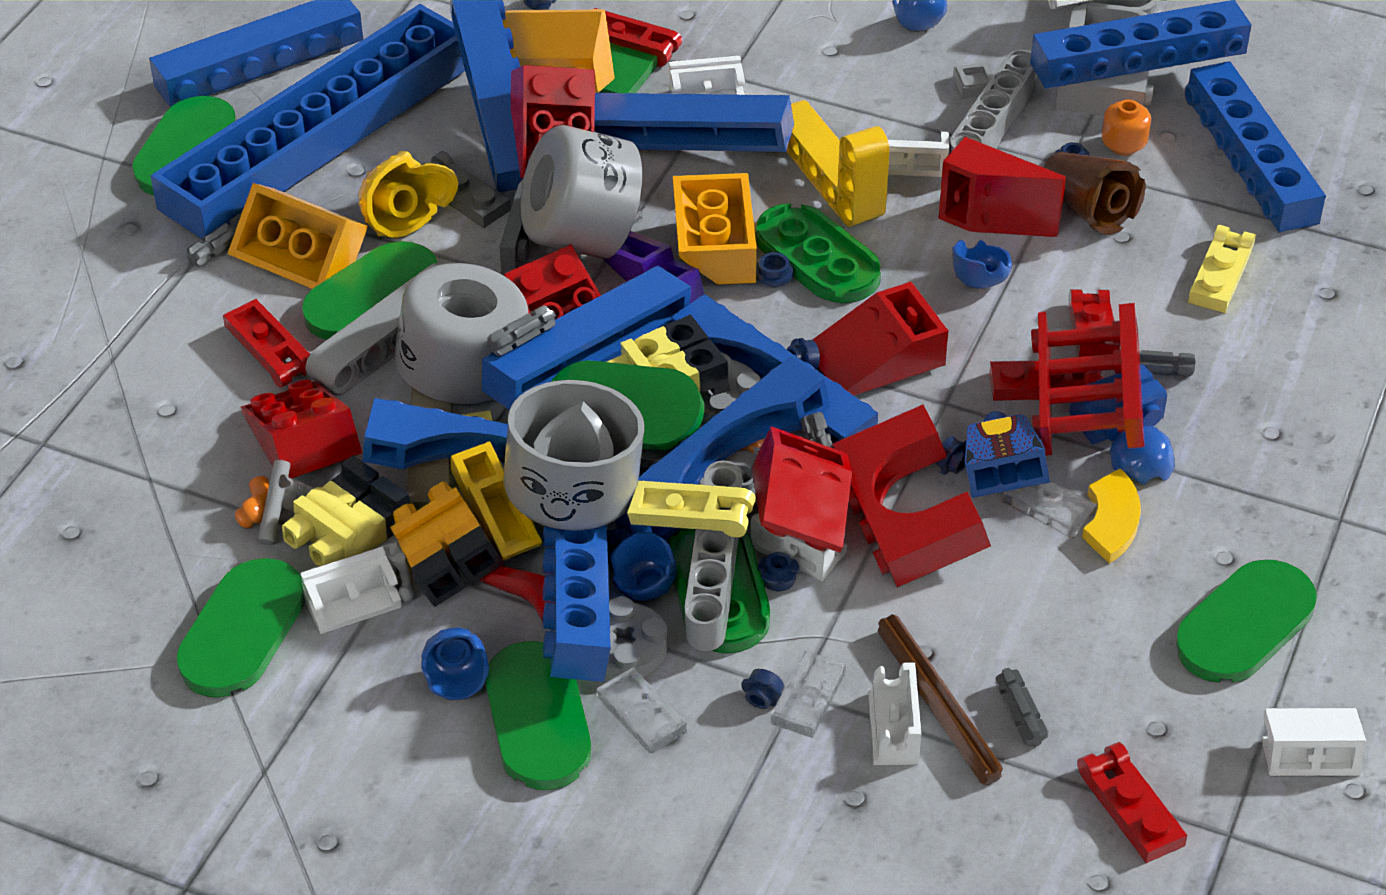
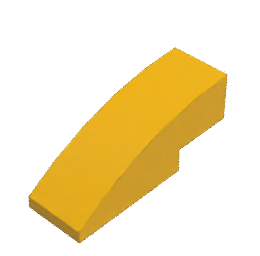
M490 441L451 456L450 470L467 504L502 560L542 545L532 520L523 515L508 498L504 486V470Z

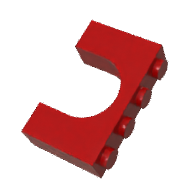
M924 404L832 444L834 449L848 454L852 470L849 493L850 506L854 514L863 512L865 519L858 522L868 545L873 542L877 543L879 549L872 551L881 574L884 575L890 572L897 587L991 547L984 524L968 492H964L928 509L913 513L895 512L883 506L888 490L899 479L947 458L939 434Z

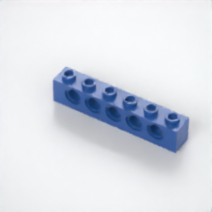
M1229 0L1033 34L1030 64L1044 88L1048 89L1247 53L1252 24L1237 2Z
M1231 61L1192 68L1190 70L1189 82L1185 86L1184 91L1188 105L1195 109L1202 125L1208 128L1215 139L1217 147L1223 150L1234 172H1238L1246 184L1249 194L1254 196L1260 204L1264 216L1270 219L1279 233L1320 224L1326 198L1325 193Z
M544 525L542 546L545 547L542 572L545 573L542 598L543 601H550V603L545 602L543 629H549L550 631H545L543 658H550V677L604 682L611 649L607 525L576 531L561 530Z

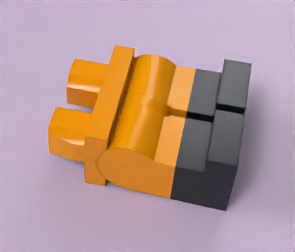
M443 481L430 488L427 495L431 502L421 509L417 510L413 504H404L393 511L395 525L390 527L410 564L417 585L434 607L467 587L448 552H451L456 563L472 584L505 564L456 487L452 489ZM484 550L489 552L486 561L478 566L468 564V560ZM450 572L452 578L445 587L439 589L432 588V582Z

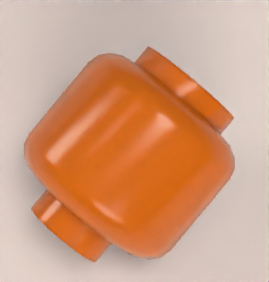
M1129 99L1111 104L1104 112L1101 134L1104 145L1112 152L1124 156L1143 149L1148 143L1151 125V115L1148 109L1138 102Z

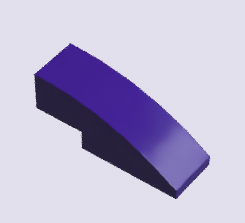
M630 231L621 248L610 258L604 259L626 282L659 266L691 286L690 304L704 295L699 269L674 260L671 246Z

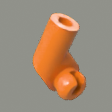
M257 476L250 480L249 489L252 496L242 503V507L238 508L235 512V519L243 528L248 529L253 527L255 523L260 524L262 522L269 488V480L265 476Z

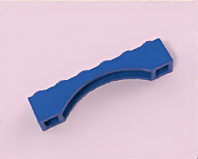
M702 295L671 316L672 323L691 314L707 334L708 340L711 339L721 353L727 354L731 360L747 365L759 375L760 379L790 356L823 376L830 402V407L823 412L828 427L824 428L826 434H830L832 444L878 424V412L868 403L862 402L847 392L840 384L825 377L815 370L812 365L803 362L787 351L780 343L774 342L758 331L752 324L746 323L730 312L724 305L717 303L707 295Z
M790 356L779 366L773 368L750 389L743 392L720 413L713 416L690 437L683 440L680 445L660 461L650 466L639 477L638 481L699 485L700 480L704 478V473L708 466L717 461H723L737 450L764 439L771 426L786 432L802 430L800 422L802 417L816 412L823 413L830 407L825 378ZM628 510L615 520L617 528H627L633 534L638 532H654L665 540L680 529L631 524L627 514Z
M374 398L364 436L362 461L404 470L423 462L451 458L454 454L490 441L499 461L505 463L507 424L485 420L478 416L470 417L444 412L437 408L429 409L404 404L396 400L388 401Z

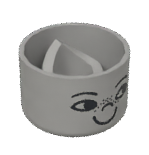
M559 125L549 129L538 141L531 154L522 184L520 201L521 220L524 231L530 240L538 245L561 249L571 244L576 253L601 259L613 256L628 237L639 206L642 188V163L636 145L628 140L566 125Z
M447 263L422 271L409 282L402 298L394 353L395 365L399 374L415 390L443 402L475 404L493 400V398L482 391V358L493 353L487 348V337L528 314V305L524 295L507 277L479 265Z
M553 381L535 386L524 392L514 401L508 414L504 486L512 504L529 519L561 530L594 529L607 525L621 517L630 507L639 480L644 436V421L640 411L631 400L618 391L588 381Z

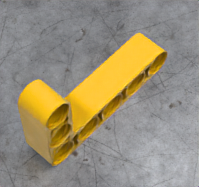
M806 100L791 103L794 127L786 152L847 227H852L883 216L886 211L890 153L888 139L880 126H873L842 136L839 140Z

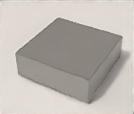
M987 62L955 66L953 70V78L962 98L979 96L993 76Z

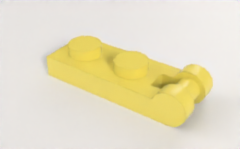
M1217 226L1212 243L1190 290L1188 303L1226 313L1252 252L1256 234L1244 231L1242 235L1231 232L1230 227ZM1225 246L1232 247V248H1235V249H1238V250L1235 251V250H1232V249H1230V248H1226Z
M638 481L627 514L630 523L634 525L722 531L731 537H742L746 533L749 523L746 515L753 510L756 497L750 490L739 487ZM720 507L730 508V510H720Z

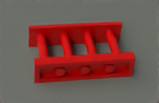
M1135 303L1119 304V321H1112V326L1049 332L1046 312H1038V329H1031L1033 353H1038L1039 415H1032V427L1039 439H1042L1045 455H1053L1052 434L1117 428L1118 432H1126L1128 448L1145 447L1139 331ZM1113 342L1114 345H1120L1121 349H1114L1113 354L1051 360L1052 347ZM1108 370H1115V374L1122 373V378H1114L1113 383L1051 388V376ZM1116 399V403L1123 402V407H1116V412L1052 417L1053 404Z

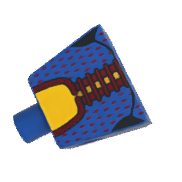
M993 411L985 416L983 422L973 423L967 427L965 465L972 498L1050 482L1044 446L1026 415L1017 414L1007 417L1003 412Z

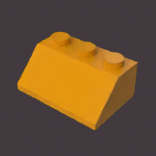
M605 9L507 10L505 12L506 19L502 20L504 28L511 29L514 48L510 50L512 58L518 57L520 66L594 69L595 93L600 92L615 78Z
M748 173L673 176L679 258L690 266L699 269L700 273L717 285L756 283L757 248Z
M252 183L228 255L313 289L356 261L368 226L277 189Z

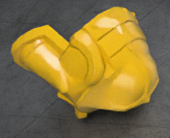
M399 151L367 172L358 192V205L365 222L377 233L378 237L385 236L398 239L420 229L431 220V216L437 213V205L446 207L454 199L459 183L453 170L448 167L433 163L421 165L412 158L409 152Z

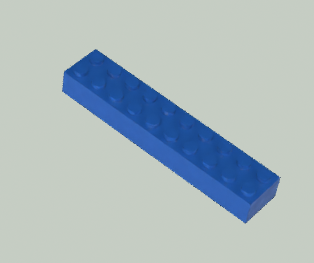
M418 4L150 175L157 210L202 239L222 224L228 223L229 225L228 221L231 218L242 214L252 183L274 188L282 192L465 71L453 22L426 6Z

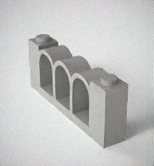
M1093 0L1073 4L1069 28L1158 13L1159 0ZM1149 71L1059 86L1055 110L1104 116L1105 110L1111 104L1127 99L1134 100L1143 106L1151 107L1154 86L1147 85Z

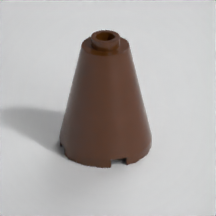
M1068 152L1053 154L1044 165V168L1066 176L1063 201L1095 231L1106 235L1118 233L1124 229L1120 225L1128 217L1134 219L1139 213L1145 197L1146 183L1145 179L1140 177L1138 171L1141 170L1138 166L1127 161Z

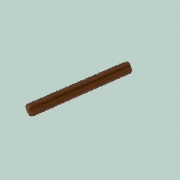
M894 614L880 619L878 622L879 635L900 665L902 663H915L918 692L980 783L989 785L1000 780L1002 777L1001 772L1003 771L1002 765L901 619Z

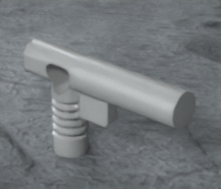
M275 460L273 464L258 541L263 544H274L281 510L292 511L295 498H299L302 495L306 497L315 488L289 478L288 474L291 464L287 461ZM279 480H280L281 483H282V487H281V488L279 487Z

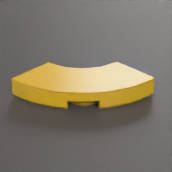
M1118 469L1090 484L1087 493L1095 505L1096 515L1083 528L1082 538L1109 564L1118 559L1132 544L1137 533L1141 514L1137 490L1131 479L1122 469Z

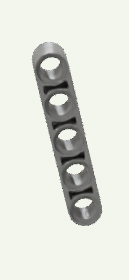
M1023 49L1014 50L1005 57L951 136L949 154L965 136L997 149L1035 91L1037 74L1030 64L1031 51Z
M438 263L432 264V265L428 266L426 269L431 268V267H433V266L440 265V264H438ZM412 279L318 346L307 359L306 373L333 392L344 394L394 358L402 298L407 285Z
M717 461L706 468L703 485L743 488L742 470L733 462ZM720 507V510H730V508ZM696 529L684 608L687 641L691 647L700 651H712L723 644L726 637L739 537L728 536L722 531Z

